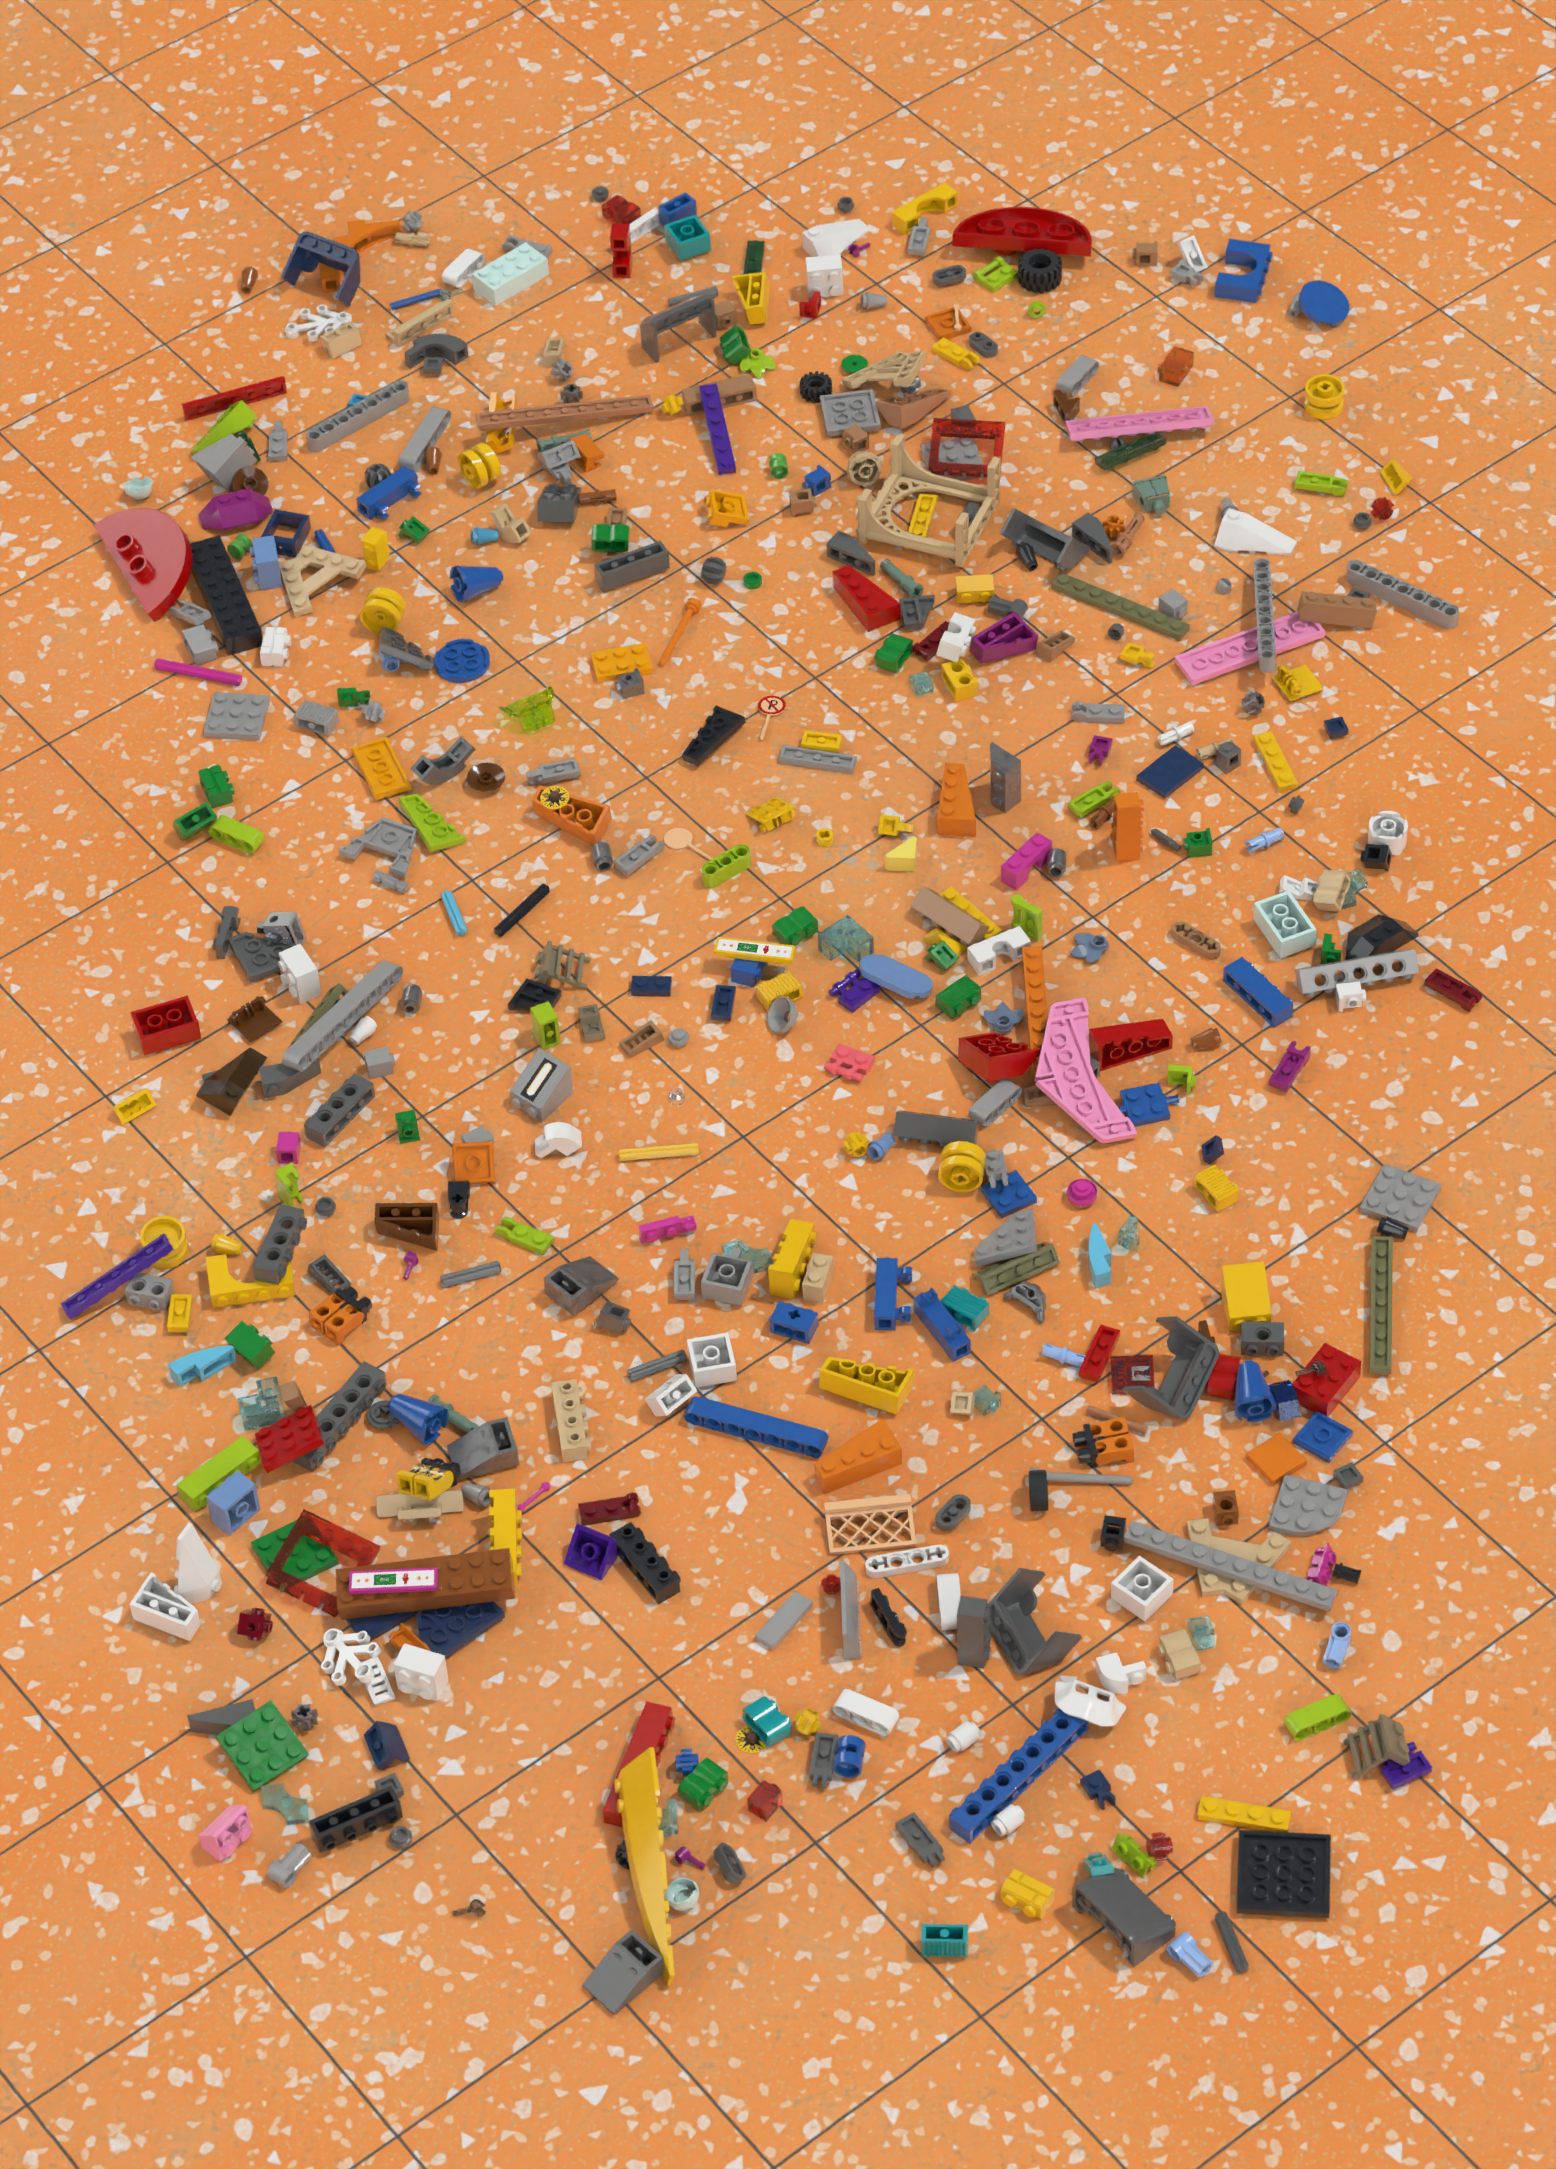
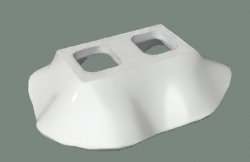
M1075 1679L1069 1682H1056L1055 1704L1067 1715L1106 1727L1116 1725L1126 1709V1706L1116 1698L1115 1694ZM1075 1687L1082 1688L1086 1694L1076 1691ZM1101 1695L1108 1697L1109 1701L1106 1702L1100 1700L1096 1696Z

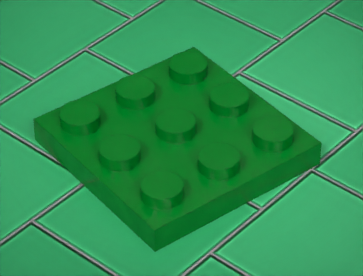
M309 1514L251 1542L252 1549L280 1592L339 1564L337 1557Z
M272 1700L215 1737L252 1792H255L309 1756V1753Z

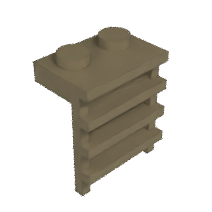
M548 941L542 952H538L536 955L535 963H537V967L534 970L533 977L535 982L545 984L550 977L586 990L587 984L581 983L584 962L589 963L591 958L586 957L583 952L577 954L574 953V949L566 950L563 949V945L559 944L557 947L552 945L551 941ZM562 954L567 956L564 976L559 975ZM573 958L578 959L575 980L570 979Z
M1380 1714L1378 1716L1379 1719L1376 1721L1370 1720L1366 1727H1359L1358 1732L1347 1734L1348 1738L1343 1741L1345 1745L1350 1744L1355 1772L1351 1774L1353 1779L1360 1777L1388 1759L1403 1766L1410 1762L1409 1748L1404 1737L1405 1731L1400 1722ZM1368 1732L1371 1733V1738L1376 1755L1375 1760L1373 1759ZM1358 1738H1360V1741H1361L1362 1750H1363V1754H1364V1758H1365V1763H1366L1365 1766H1363V1762H1362V1758H1361V1753H1360V1749H1359V1745H1358V1740H1357Z

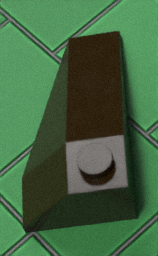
M251 1047L207 1078L196 1096L231 1116L259 1072V1067L263 1066L267 1057Z

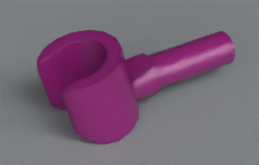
M868 242L859 247L856 244L850 245L848 247L849 254L853 253L854 257H859L862 250L870 247V243Z
M408 1251L404 1257V1261L408 1263L403 1276L405 1280H408L413 1266H417L419 1262L417 1254Z
M681 1847L675 1852L674 1858L680 1864L688 1860L703 1870L706 1867V1864L694 1858L686 1847Z

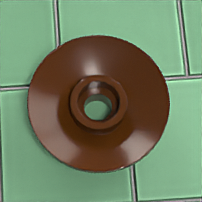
M244 467L235 473L232 487L234 492L251 489L265 495L268 490V479L260 469ZM251 484L253 488H248L247 485Z
M494 763L475 765L467 774V782L470 787L482 792L495 790L505 781L504 770Z

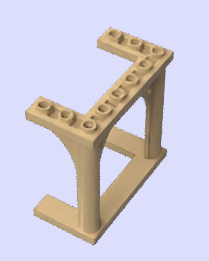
M897 434L895 439L891 440L889 446L891 451L889 460L891 465L890 475L888 479H885L883 488L878 491L876 500L872 501V490L864 489L863 493L857 498L858 512L856 519L859 520L857 527L859 542L866 544L868 539L954 559L955 566L963 567L1000 501L1001 458L994 456L987 468V487L926 471L908 454L905 448V435ZM903 484L906 485L908 489L902 490L899 488V486ZM924 491L943 493L983 503L970 527L969 513L962 512L955 523V544L914 535L902 530L891 518V510L894 504L904 496ZM886 521L888 523L883 525L881 522Z

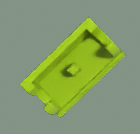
M291 1162L275 1170L278 1194L286 1206L295 1207L291 1201L294 1198L303 1203V1197L299 1193L297 1183L299 1174L295 1169L294 1163Z

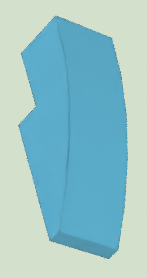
M1097 1223L1092 1224L1090 1231L1088 1255L1089 1270L1095 1289L1111 1284L1110 1267L1112 1254Z
M232 1345L218 1346L183 1356L168 1364L170 1378L179 1387H182L196 1377L203 1382L237 1361L235 1350Z

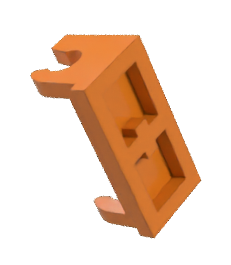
M587 434L569 438V441H575L581 456L574 460L585 473L601 466L599 462L595 464L594 462L604 458V453Z

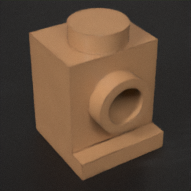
M1154 241V243H1137L1136 248H1133V259H1136V266H1157L1158 241Z
M857 424L843 431L844 443L853 450V454L869 449V435Z
M811 488L789 491L792 517L796 516V513L813 512V507L817 505L816 496H812Z

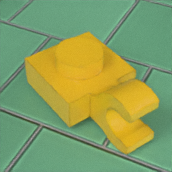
M1128 643L1120 653V660L1136 665L1140 661L1145 667L1152 668L1155 662L1151 660L1155 655L1146 652L1145 647Z
M880 814L878 834L898 836L899 831L913 832L914 824L900 823V817Z

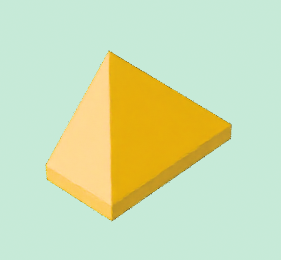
M1394 459L1380 471L1394 495H1397L1413 479Z
M938 927L924 937V941L930 945L934 943L939 945L944 940L957 956L966 949L965 945Z
M145 1088L123 1098L112 1108L123 1125L155 1107L156 1103L148 1088Z

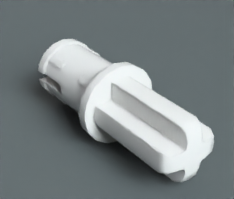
M1189 721L1179 727H1172L1170 731L1158 736L1159 744L1165 746L1175 740L1180 741L1182 737L1194 733V726Z

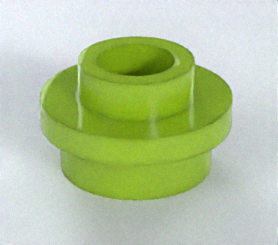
M1034 301L1028 307V313L1033 318H1041L1046 312L1045 305L1040 301Z

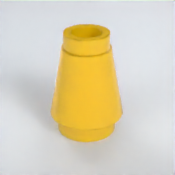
M222 1233L220 1235L215 1234L211 1244V1250L222 1254L240 1255L243 1248V1243H239Z

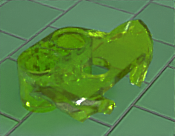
M548 686L541 692L506 707L501 706L499 709L512 719L519 718L524 732L535 731L555 721L552 708L553 688Z

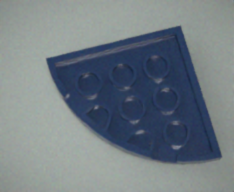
M494 1601L417 1611L419 1637L430 1648L431 1652L444 1655L446 1659L504 1619L505 1613Z

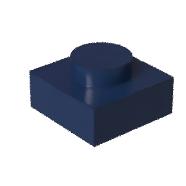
M1342 716L1324 720V728L1330 739L1348 735V727Z
M1217 1135L1201 1145L1203 1159L1208 1164H1211L1224 1154L1222 1138Z

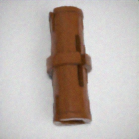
M615 489L579 493L581 505L588 503L601 504V502L617 500Z
M1114 796L1107 804L1102 805L1098 809V813L1089 820L1093 828L1098 829L1106 820L1112 817L1114 812Z

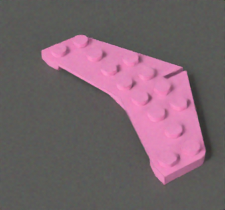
M1085 997L1054 1003L1048 1014L1034 1081H1037L1036 1086L1097 1141L1110 1143L1135 1138L1137 1132L1133 1123L1122 1114L1093 1073L1090 1064L1089 1013Z

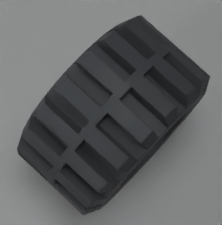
M1040 248L1032 249V251H1027L1026 254L1021 255V258L1018 260V282L1022 288H1026L1027 291H1032L1033 293L1050 292L1051 289H1056L1061 284L1062 260L1057 253L1051 252L1049 249L1044 250Z

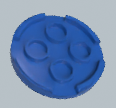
M1318 280L1306 283L1299 292L1300 309L1310 320L1317 324L1320 322L1330 326L1339 325L1346 319L1349 313L1350 306L1347 297L1339 288L1331 283Z
M457 639L446 643V646L435 653L434 666L437 674L443 679L454 683H466L480 678L487 672L490 666V655L485 646L475 643L471 639Z

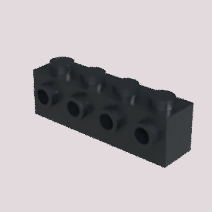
M629 1522L609 1534L610 1537L616 1539L619 1558L658 1604L680 1592V1576L675 1570L672 1571L669 1568L668 1562L663 1556L660 1557L653 1543L645 1539L639 1527L636 1528L632 1522Z
M389 1786L309 1820L308 1823L311 1837L321 1853L326 1850H332L344 1842L353 1841L365 1833L374 1832L386 1824L395 1823L398 1819L403 1818L401 1803L393 1787Z

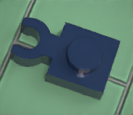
M1100 1769L1080 1778V1784L1090 1799L1098 1798V1806L1101 1810L1105 1809V1803L1103 1802L1105 1800H1109L1112 1805H1115V1796L1110 1792L1111 1785Z

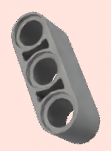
M1081 355L1060 376L1056 389H1060L1061 392L1070 396H1075L1097 373L1099 362Z
M1006 1078L1001 1079L972 1105L969 1110V1117L979 1120L981 1125L988 1127L1017 1102L1022 1094V1088Z

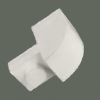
M554 1122L545 1125L544 1134L535 1139V1153L540 1158H543L555 1149L568 1156L582 1147L581 1131L564 1122Z
M1117 1652L1096 1658L1098 1678L1102 1686L1110 1692L1126 1694L1128 1693V1685H1136L1146 1681L1147 1668L1144 1661L1122 1666Z

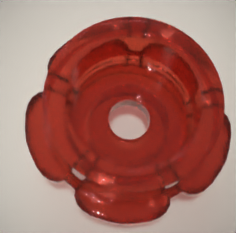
M830 1574L821 1580V1586H823L826 1594L835 1595L839 1593L841 1589L840 1577Z

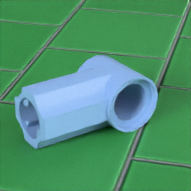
M1338 1622L1331 1628V1636L1323 1657V1664L1328 1668L1336 1670L1342 1667L1347 1648H1349L1351 1643V1628L1347 1623Z
M1183 1932L1166 1946L1170 1957L1176 1962H1182L1198 1978L1204 1977L1213 1967V1962L1197 1947L1195 1940L1187 1932Z

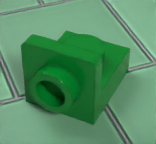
M412 516L409 521L404 520L400 525L401 531L398 536L401 538L406 534L419 544L430 529Z
M1324 933L1320 964L1341 961L1342 951L1335 949V943L1331 942L1332 934Z
M944 940L939 945L934 943L927 950L929 954L925 957L926 961L932 958L943 972L959 959Z

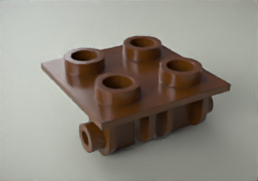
M263 996L255 997L251 1004L247 1002L246 1006L243 1005L237 1011H233L232 1015L229 1016L230 1018L227 1019L250 1042L282 1023V1020L264 1004L266 1000Z

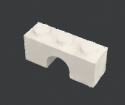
M954 612L948 630L944 632L940 640L936 655L954 662H958L960 656L964 657L967 647L971 643V638L975 635L977 629L974 627L976 619Z
M1018 926L967 947L968 962L980 976L996 969V955H1008L1013 961L1022 959V947H1031V941L1021 927Z

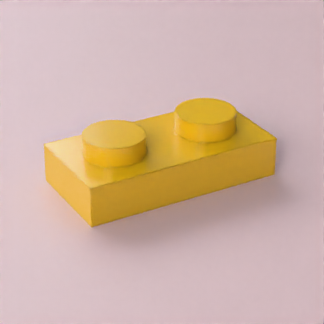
M804 731L801 748L839 753L842 735Z
M171 1294L167 1323L168 1332H189L193 1302L192 1294Z

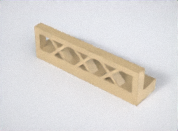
M447 299L435 304L387 332L386 338L398 347L405 345L454 316L452 301Z

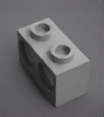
M139 1273L129 1280L124 1290L128 1304L162 1311L167 1310L171 1294L175 1293L172 1279Z

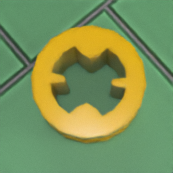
M828 828L819 829L816 832V843L821 847L831 846L833 844L832 830Z

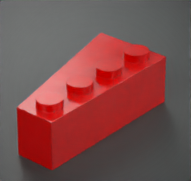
M850 565L832 571L833 588L868 632L901 619L900 602Z
M1164 1019L1089 1029L1090 1057L1100 1062V1071L1172 1049L1173 1035Z

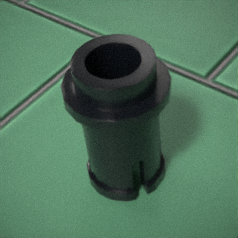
M1336 1563L1332 1576L1336 1577V1580L1341 1578L1358 1584L1361 1570L1343 1566V1563Z

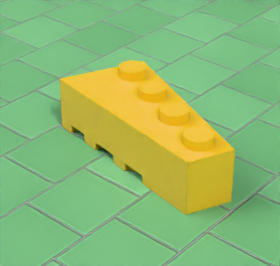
M515 1489L489 1490L491 1507H489L491 1526L490 1550L510 1549L513 1559L514 1585H518V1576H522V1563H518V1558H522V1545H518V1541L522 1540V1527L518 1528V1523H522V1510H518Z

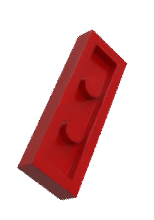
M1100 1324L1078 1371V1377L1099 1382L1120 1337V1330Z

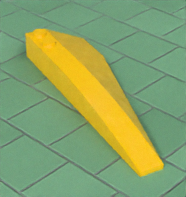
M649 1747L620 1770L618 1779H615V1792L619 1793L620 1799L617 1800L618 1813L622 1814L628 1863L643 1924L651 1947L664 1957L662 1976L666 1986H671L675 1974L672 1945L667 1944L671 1940V1924H666L669 1911V1900L664 1901L665 1890L668 1889L665 1852L660 1851L663 1848V1830H658L660 1828V1818L662 1817L661 1807H657L660 1789L654 1747Z

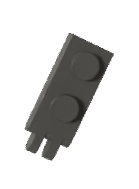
M816 1733L809 1779H813L812 1787L817 1788L818 1780H822L821 1788L826 1789L827 1781H832L833 1763L839 1735Z
M915 1812L895 1823V1828L923 1863L928 1861L932 1867H935L937 1862L934 1857L940 1863L945 1861L942 1854L944 1852L942 1846Z

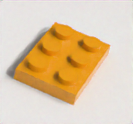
M645 643L590 652L597 683L617 680L616 676L634 672L635 668H638L641 676L653 674Z

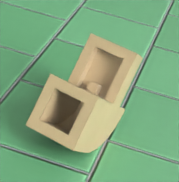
M506 503L500 504L490 513L497 525L495 530L498 531V535L509 543H520L532 533L524 518H514Z

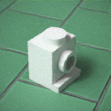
M1360 981L1336 984L1335 999L1338 1011L1343 1012L1344 1008L1362 1007V1001H1366L1365 989L1361 988Z

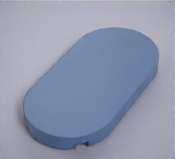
M872 954L860 960L859 970H861V975L864 978L901 996L911 999L915 998V996L925 998L932 991L933 982L927 975L892 958Z

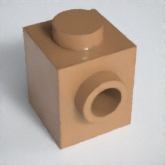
M729 300L714 305L715 322L718 330L737 323L736 309Z

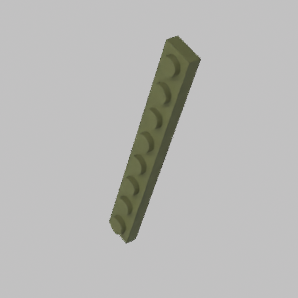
M1060 573L1051 583V589L1176 640L1181 641L1190 630V624L1064 573Z
M1372 1236L1371 1374H1391L1393 1237Z

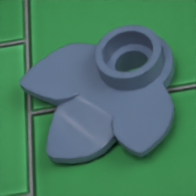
M1090 933L1076 934L1074 939L1079 945L1070 954L1075 958H1086L1087 962H1094L1101 958L1103 952L1107 951L1109 943L1102 935L1093 936Z
M1003 1002L998 1005L995 1011H984L985 1021L993 1025L994 1029L999 1033L1010 1032L1014 1025L1020 1023L1024 1017L1022 1008L1011 1011Z

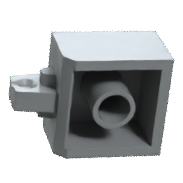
M734 1247L730 1256L716 1253L711 1254L701 1280L702 1298L739 1306L743 1305L754 1276L753 1261L742 1259L741 1248Z

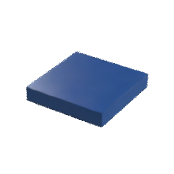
M1316 1411L1293 1438V1443L1330 1463L1351 1438L1353 1430Z

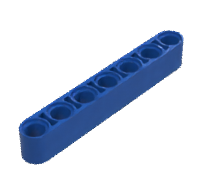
M697 1396L691 1398L684 1414V1419L693 1425L816 1458L822 1455L829 1440L828 1434L821 1429Z

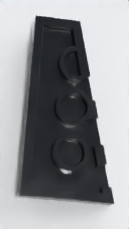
M716 705L712 716L709 715L706 719L705 726L697 732L698 736L696 739H692L683 752V760L696 766L701 764L746 723L745 717Z

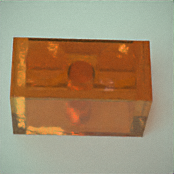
M1174 346L1166 354L1163 363H1160L1158 366L1159 381L1179 387L1193 367L1194 352Z

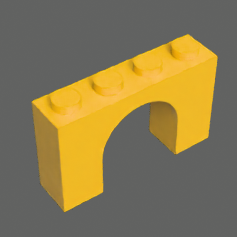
M226 1254L206 1257L213 1308L295 1296L290 1261L287 1264L285 1277H282L279 1285L261 1281L251 1283L236 1281L230 1276Z

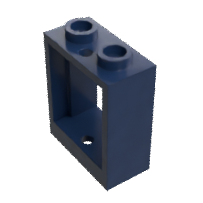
M275 509L261 537L273 536L278 525L298 528L293 539L274 536L277 555L296 558L311 530L309 515Z

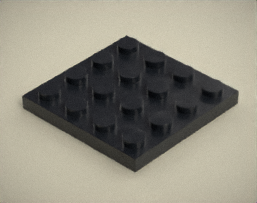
M1239 1830L1236 1914L1329 1918L1331 1835Z

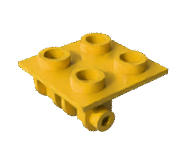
M1306 664L1291 670L1287 666L1280 665L1277 669L1278 674L1272 676L1289 701L1324 690Z
M771 798L767 803L753 807L745 815L761 822V825H759L760 830L768 832L778 827L779 824L782 825L792 820L796 816L793 810L796 806L780 798Z

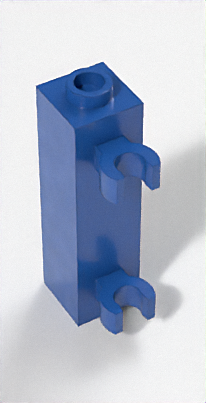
M403 466L356 498L358 512L369 520L377 515L384 520L389 517V514L385 511L409 493L414 498L420 496L421 492L417 490L420 488V485L418 484L416 472Z
M877 1258L874 1309L875 1330H896V1320L911 1322V1307L902 1306L897 1308L898 1280L905 1283L912 1282V1267L906 1266L898 1269V1258Z
M933 1288L913 1298L914 1312L952 1362L971 1353V1340L965 1334L964 1328L951 1316L938 1299V1294Z

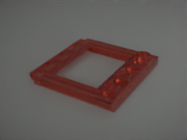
M934 418L928 471L936 475H944L945 472H948V476H962L963 473H966V477H981V474H984V478H987V468L989 465L938 462L941 437L995 440L993 457L1001 458L1002 468L1006 422Z
M304 1509L267 1570L266 1576L268 1579L266 1584L278 1590L285 1585L284 1593L298 1600L304 1594L302 1602L317 1609L323 1603L322 1611L336 1617L339 1613L337 1609V1596L283 1571L300 1539L305 1535L359 1561L357 1566L372 1565L380 1551V1545Z

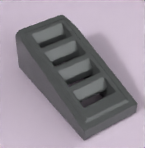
M325 1254L308 1266L307 1272L332 1294H335L334 1291L338 1288L344 1290L351 1285L350 1281ZM328 1272L331 1273V1274L328 1275L327 1277L324 1276V1275L327 1274ZM333 1277L337 1278L331 1283L329 1282V1280ZM338 1282L342 1283V1285H340L339 1287H334V1285Z

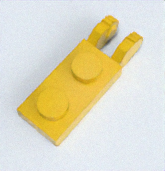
M944 337L932 346V351L957 366L966 368V370H970L973 367L972 363L978 364L980 362L977 354L969 352Z

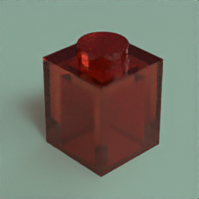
M763 1780L747 1798L748 1811L767 1822L783 1803L782 1791L777 1785Z

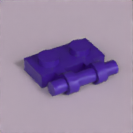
M858 969L846 974L845 979L841 982H836L832 986L833 988L828 991L831 997L838 994L840 996L838 997V1003L851 1013L855 1012L880 992L878 984L866 978L858 979L861 976V972ZM848 985H852L849 990L845 989Z
M1414 1742L1407 1744L1410 1758L1408 1764L1403 1766L1388 1759L1376 1766L1385 1765V1767L1381 1768V1774L1392 1790L1432 1772V1766L1421 1750L1412 1754V1751L1417 1749Z

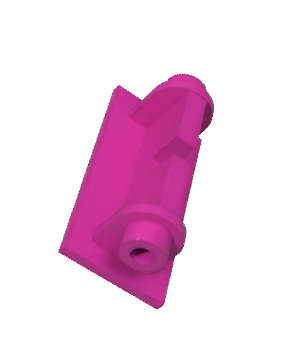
M1326 1543L1325 1548L1319 1547L1315 1550L1311 1563L1313 1567L1309 1569L1306 1580L1327 1586L1331 1580V1571L1336 1563V1554L1329 1543Z

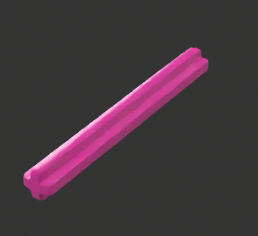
M159 658L154 663L157 670L237 686L241 685L242 676L239 674Z

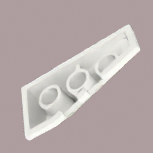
M188 1523L177 1538L176 1560H179V1565L175 1571V1577L178 1578V1585L174 1587V1593L182 1596L190 1604L210 1599L215 1592L219 1591L222 1581L219 1569L193 1524Z

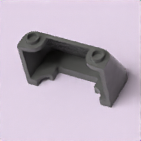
M1113 1868L1114 1873L1096 1875L1080 1881L1073 1886L1072 1907L1079 1914L1084 1911L1087 1915L1092 1913L1119 1940L1118 1946L1128 1951L1129 1956L1126 1957V1960L1133 1967L1137 1966L1175 1937L1176 1923L1169 1914L1166 1915L1130 1880L1125 1870Z

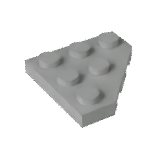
M1022 1210L1011 1215L976 1246L975 1262L977 1267L1037 1252L1036 1216L1034 1210Z

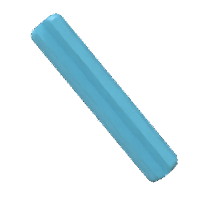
M445 890L441 893V898L456 934L463 936L467 933L466 925L452 892Z

